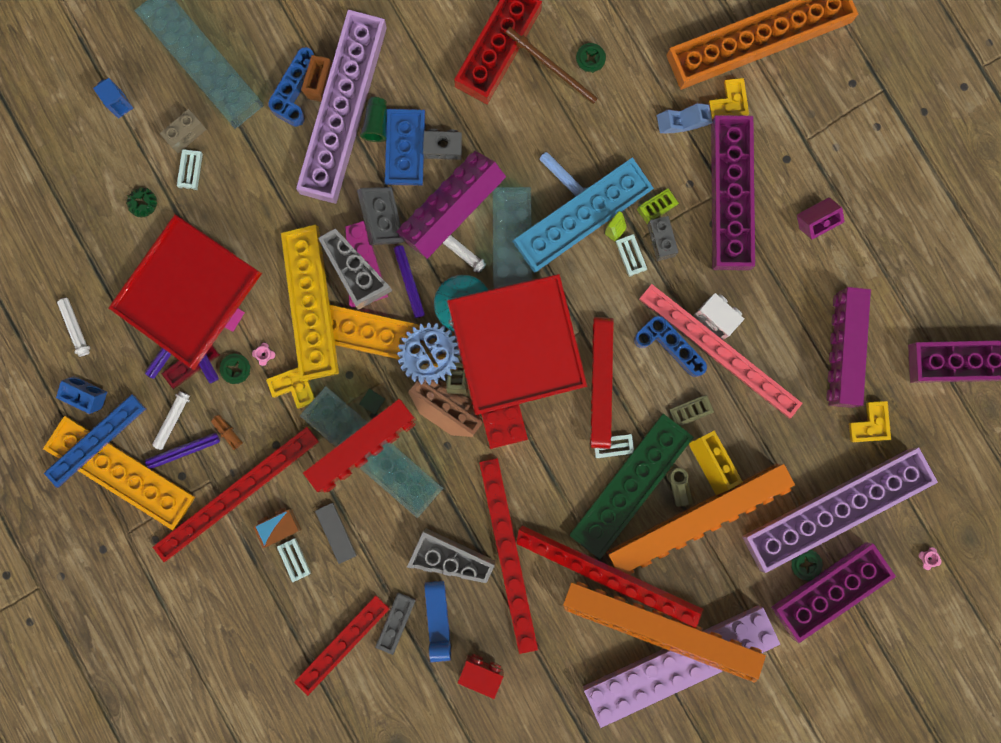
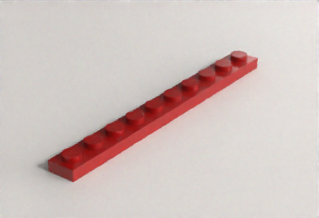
M309 427L304 428L152 548L163 562H167L320 441Z
M497 458L479 462L519 654L537 651L538 647L499 461Z
M521 526L519 529L517 545L694 628L697 627L703 612L702 608L525 526Z

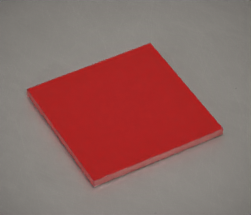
M174 215L108 309L189 368L195 370L262 273L177 215Z
M560 274L447 300L475 415L587 387Z

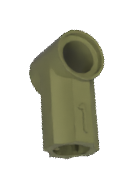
M678 467L672 468L668 473V479L671 483L676 507L692 504L687 472ZM680 471L682 479L676 482L673 478L674 473Z

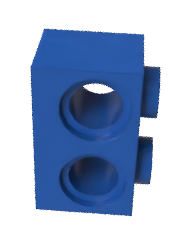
M110 78L101 80L93 88L103 104L118 119L134 108L122 90Z
M73 376L61 381L56 398L91 414L102 409L107 391Z

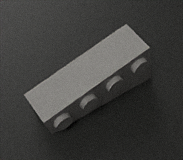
M336 229L318 238L358 310L392 292L391 287Z
M426 528L407 567L487 583L496 561Z

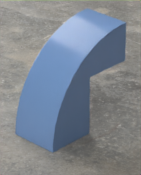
M697 103L682 111L666 110L657 115L660 133L684 132L713 123L710 107L705 104Z

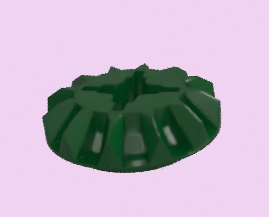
M587 43L579 48L576 61L579 68L585 72L594 73L601 70L605 65L606 54L598 44ZM587 55H589V56H593V55H594V56H595L594 62H592V61H589V62H588V61H587V59H588V56H587Z
M148 188L132 189L130 195H127L126 204L128 211L136 217H147L157 207V198ZM144 197L143 200H144L145 203H147L148 205H145V204L143 205V204H141V205L139 206V203L136 201V199H140V200H141V199Z
M230 354L222 360L220 374L226 382L240 384L246 381L250 375L251 366L248 359L244 356ZM236 364H239L238 368L241 369L242 372H236L234 375L233 370H231V368L228 367H235Z
M813 550L793 558L791 565L794 574L798 578L807 581L820 575L823 567L821 557ZM805 559H807V562L814 563L808 566V570L805 567L799 566L805 562Z

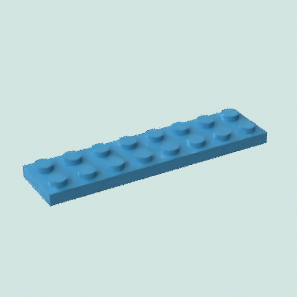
M632 157L512 242L535 273L612 219L617 212L623 211L654 188Z

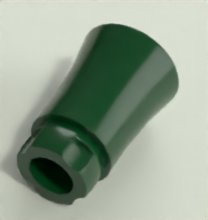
M371 97L369 99L364 125L360 134L362 139L370 142L386 141L387 101L379 97Z

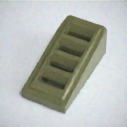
M454 363L456 368H463L462 363ZM450 369L452 375L447 374V393L466 394L467 381L464 369L463 371ZM452 376H463V378L455 379Z
M707 395L669 410L673 421L679 426L714 413ZM700 401L703 402V405L706 410L705 412L702 411V408L699 403ZM693 404H695V407L698 411V415H695V412L692 408ZM685 407L688 408L691 418H688L684 409ZM678 410L681 411L684 421L680 420L677 413Z

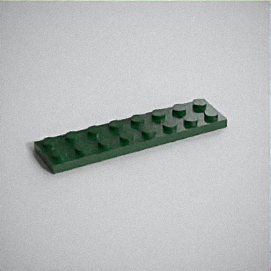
M663 413L569 536L598 559H601L694 437Z

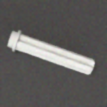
M451 235L443 242V244L473 267L474 272L480 273L486 266L484 259L480 260Z
M60 299L57 303L76 350L74 352L79 357L85 356L90 353V346H87L69 299Z
M179 391L178 394H175L177 397L153 442V447L160 450L163 449L186 402L190 401V395Z

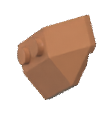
M418 379L408 393L419 414L450 435L473 437L483 421L479 414L475 415L472 401L463 394H448L446 390L447 383L438 380V384H436L434 380H431V384L428 385L426 380H424L423 384H420Z

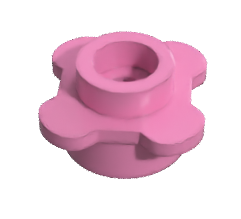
M262 343L260 347L252 352V356L259 360L261 366H265L267 361L275 358V352L268 348L269 345L267 343Z
M933 547L929 548L926 552L921 551L918 555L923 562V568L926 570L941 564L940 556Z

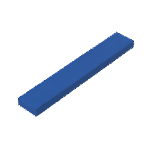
M130 395L46 470L44 474L56 488L60 487L143 413L146 407L135 395Z

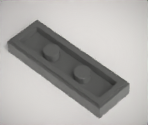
M334 503L316 510L317 517L338 564L357 556Z
M400 592L397 593L375 648L391 655L394 654L416 599Z

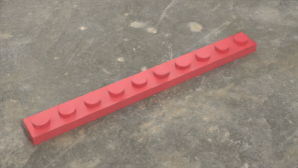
M653 284L649 286L639 299L789 419L792 418L803 404Z

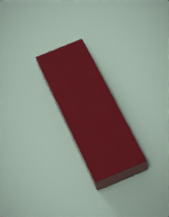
M212 344L206 353L210 362L220 356ZM179 360L161 374L171 388L175 389L201 370L198 364L196 369L193 370Z

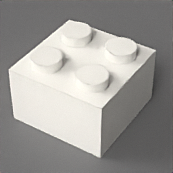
M715 293L693 316L724 340L733 333L744 318L737 308H732L727 304L728 301L724 296Z

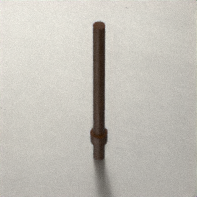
M511 27L506 30L505 33L516 41V45L521 49H526L591 103L594 104L598 98L529 43L528 38L524 35H519Z

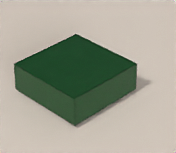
M369 388L359 405L376 415L386 399Z

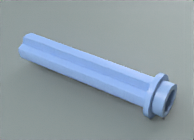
M545 152L542 154L540 161L575 196H578L587 189H583L549 153Z

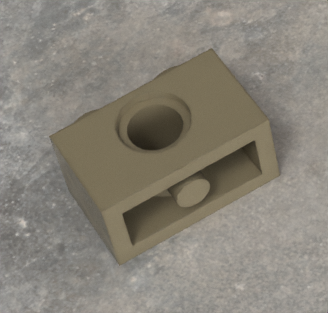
M188 109L165 128L160 135L179 154L182 149L186 148L207 129Z

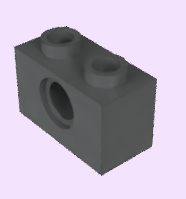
M438 129L424 131V159L462 160V132L453 129L447 130V132H440ZM443 140L448 142L447 146L440 147L438 145V143Z
M669 216L650 220L647 227L656 260L660 261L675 257L678 254V248Z

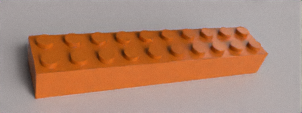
M792 0L671 47L666 57L680 90L851 24L858 16V12L853 0Z
M774 464L743 480L742 483L732 489L714 495L606 551V555L613 568L631 575L634 573L633 569L638 566L644 568L652 563V559L657 557L661 559L669 555V550L674 548L676 550L681 549L687 545V541L692 539L695 541L705 536L704 532L709 530L713 532L721 528V523L733 522L739 518V514L744 512L747 514L756 510V505L762 503L765 505L773 501V496L779 494L782 496L791 491L790 488L795 486V483L784 464Z
M571 583L563 604L565 611L755 683L759 679L766 655L762 654V650L750 646V649L745 648L737 640H724L722 635L710 632L708 634L702 632L703 628L699 626L696 628L686 626L682 621L673 617L670 620L663 617L664 614L659 611L644 610L645 607L640 604L625 603L626 600L619 596L611 598L606 595L605 591L595 589V591L588 589V585L584 583Z

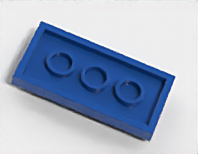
M387 109L385 185L423 186L425 110Z

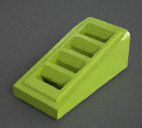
M668 188L640 205L637 211L648 225L650 220L659 218L679 203ZM665 195H667L672 204L669 205L664 198ZM659 199H661V201H662L663 204L665 205V208H664V209L662 208V206H661L660 203L658 202ZM653 203H655V205L658 207V209L660 210L659 212L655 210V208L652 205ZM649 207L654 215L651 216L646 208Z
M622 212L616 213L605 231V235L615 242L619 240L626 230V223Z

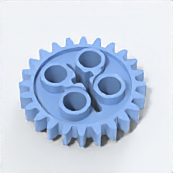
M430 323L427 324V328L420 324L419 330L413 327L414 333L406 332L408 339L402 338L404 345H398L400 350H402L397 352V355L401 358L398 362L402 365V371H406L407 377L412 376L411 379L414 382L419 378L420 384H423L424 380H426L428 385H430L433 379L438 384V378L440 377L445 381L444 375L448 374L451 376L450 369L456 370L457 368L454 363L460 362L459 358L456 357L460 355L459 350H457L456 337L452 336L451 330L446 332L445 326L439 329L437 323L433 328ZM432 338L437 339V341L433 344L428 343L429 340ZM421 340L425 342L438 367H434L420 343ZM415 348H420L418 353L412 354ZM440 354H446V357L444 359H438V356ZM423 364H430L427 369H421Z

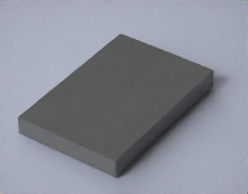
M392 187L358 189L357 193L370 245L403 243V238L396 232L401 227Z

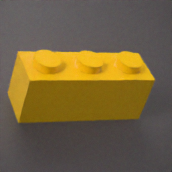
M715 430L689 443L693 454L716 495L728 491L743 482Z

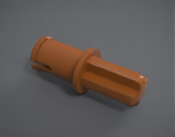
M216 415L212 418L211 422L220 432V437H224L233 451L243 444L234 433V428H230L221 415Z

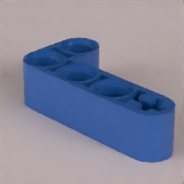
M307 47L301 48L297 52L268 102L269 108L276 117L295 127L301 126L305 121L301 108L294 104L301 92L311 56L314 55L313 51ZM297 72L302 73L298 78L293 77ZM287 88H292L290 93H284ZM277 104H283L282 108L279 110H276L275 106ZM293 113H299L297 118H291Z
M654 317L634 336V343L639 348L648 347L656 339L692 377H699L707 370L706 362L663 317ZM653 322L661 323L662 329L659 331L655 330ZM640 334L648 337L647 343L644 344L639 341ZM667 335L674 337L675 343L673 345L667 343ZM680 349H685L688 352L687 359L680 357ZM693 357L694 360L691 361V363L687 364L686 362L691 360ZM699 364V370L695 372L693 370L695 368L694 365Z
M425 582L430 662L451 661L445 582Z

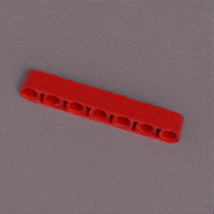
M594 317L590 448H611L614 319L609 317Z

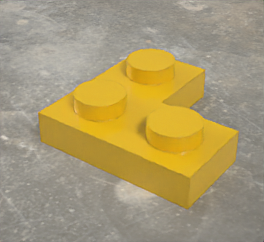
M744 78L725 80L726 99L710 100L708 102L712 120L715 115L748 116L749 109Z
M298 367L266 379L273 398L291 392L298 409L316 402L309 380H300Z
M888 401L866 403L868 422L849 423L850 442L891 440Z

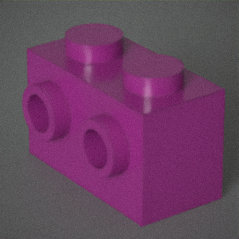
M830 197L797 214L799 229L811 240L845 222L842 207Z

